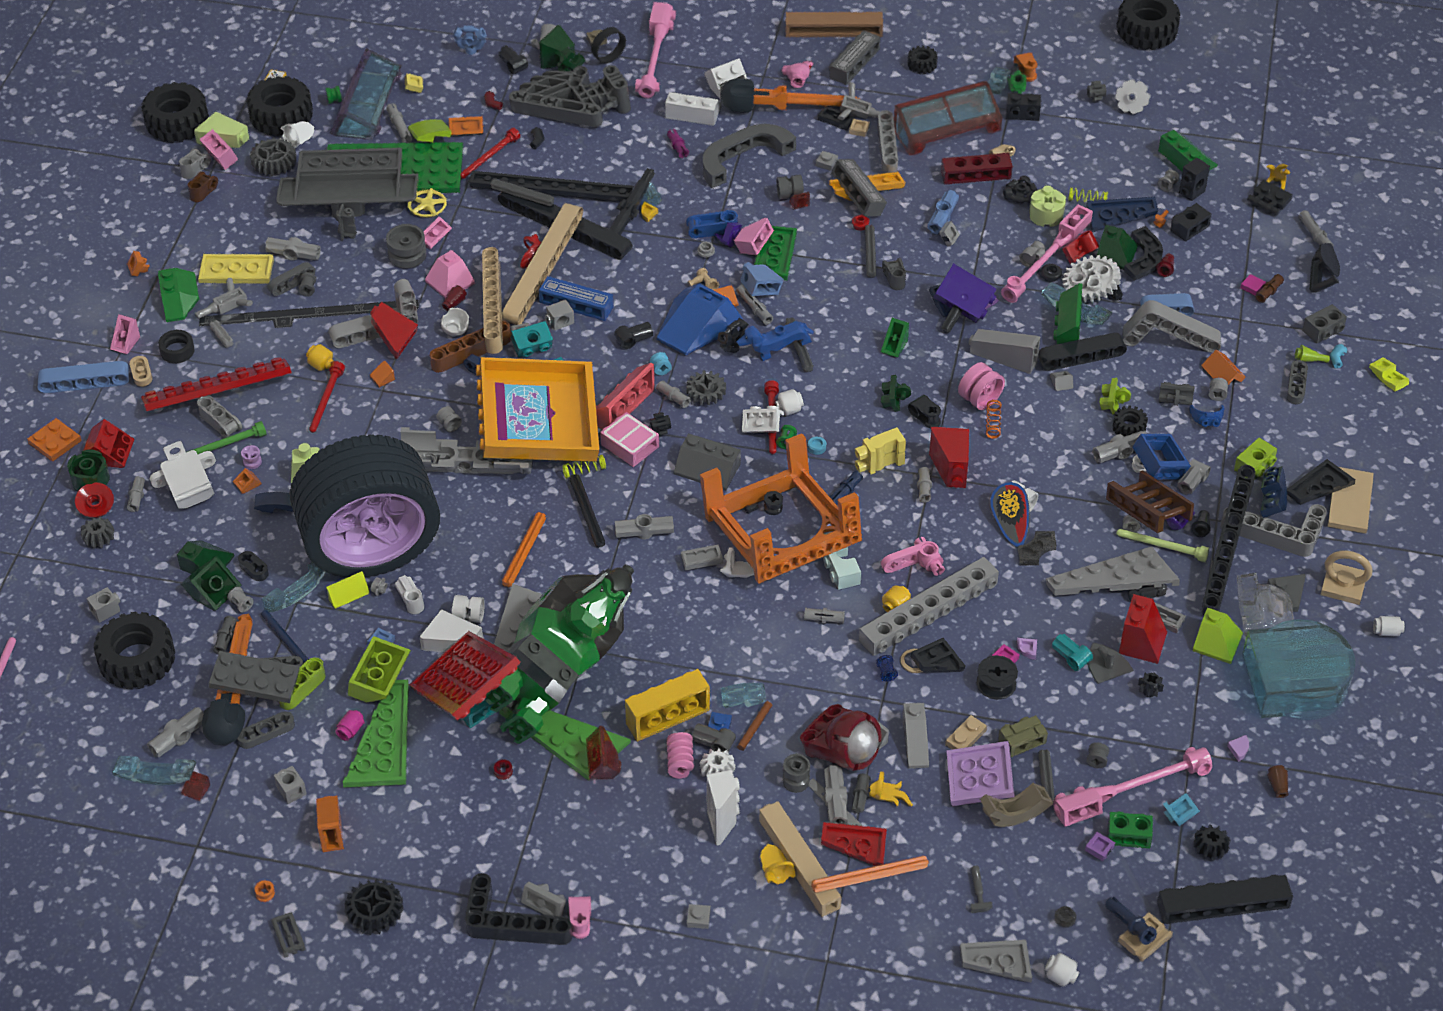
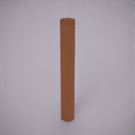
M766 701L737 745L739 750H745L771 709V702Z

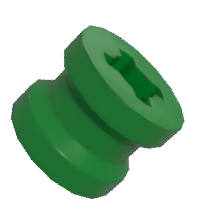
M339 85L334 88H325L328 104H332L334 101L342 102Z

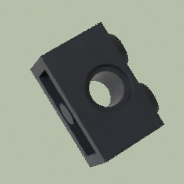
M1195 158L1185 165L1182 171L1179 193L1191 201L1206 191L1210 166L1199 158Z
M1195 203L1172 218L1170 231L1186 242L1209 227L1212 213Z

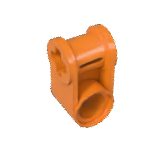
M1028 52L1015 55L1014 63H1018V68L1022 74L1026 75L1027 81L1036 80L1038 64L1033 54Z

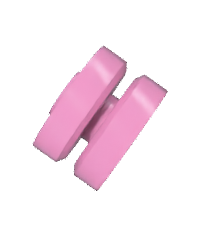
M983 362L976 363L961 379L958 393L962 398L970 401L977 409L985 410L987 409L988 401L997 400L1005 386V379L999 373L992 371V368Z

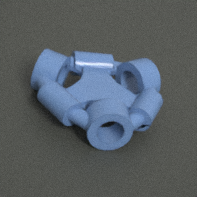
M464 25L461 28L457 26L453 33L455 43L460 49L466 50V53L469 55L475 54L478 49L481 50L486 43V32L482 27L478 29L469 25ZM464 31L466 35L463 38H460Z

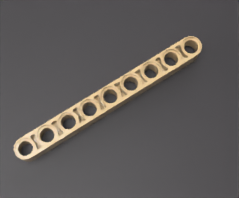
M568 203L562 206L504 307L502 321L515 325L523 323L539 295L540 287L552 272L583 216L582 207Z
M488 247L482 251L484 339L487 352L496 354L503 349L501 269L497 248Z

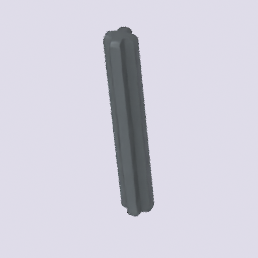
M498 179L491 181L492 189L547 206H552L554 203L553 196Z
M866 225L867 277L874 278L876 276L875 227L873 225Z
M793 317L787 318L785 324L787 325L795 321ZM802 340L793 341L803 370L811 372L814 366L806 346H802Z

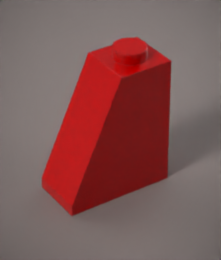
M381 302L379 306H374L370 313L371 323L392 355L398 359L417 333L418 324Z

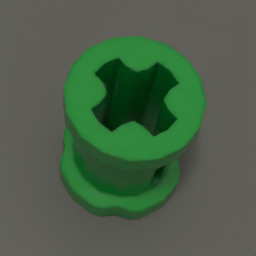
M783 425L781 427V435L776 440V444L781 449L786 450V443L784 444L786 439L797 435L796 428L791 425Z

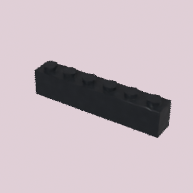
M1270 875L1263 878L1252 877L1247 880H1229L1224 883H1207L1200 886L1189 885L1177 889L1166 888L1159 891L1157 905L1163 924L1288 909L1291 906L1293 894L1286 875Z

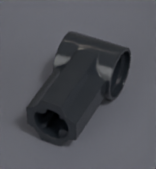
M505 45L499 51V57L507 64L511 74L528 68L525 56L518 55L511 47Z
M645 322L630 328L626 325L620 326L615 330L614 335L623 349H630L637 341L652 337L653 330L651 324Z

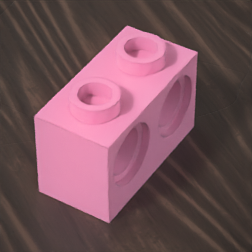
M213 129L199 139L206 151L224 170L238 160L230 146Z

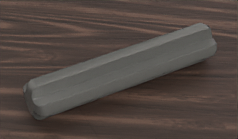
M1040 750L1038 757L1041 786L1045 788L1051 800L1054 801L1050 751Z

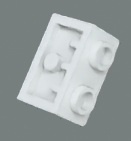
M752 406L748 410H743L742 432H779L780 416H784V411L779 410L777 406H767V409Z

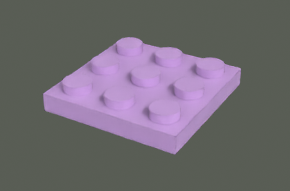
M1008 741L947 750L952 806L981 802L980 799L985 794L997 799L1015 797Z

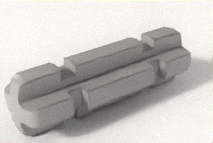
M218 320L211 322L210 328L215 332L218 339L223 342L222 344L226 348L232 346L233 339L221 326Z

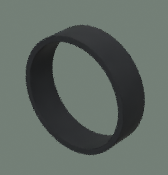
M615 27L603 29L592 42V55L601 63L615 61L625 49L626 37ZM619 34L616 48L610 54L599 57L598 51L601 43L608 36Z

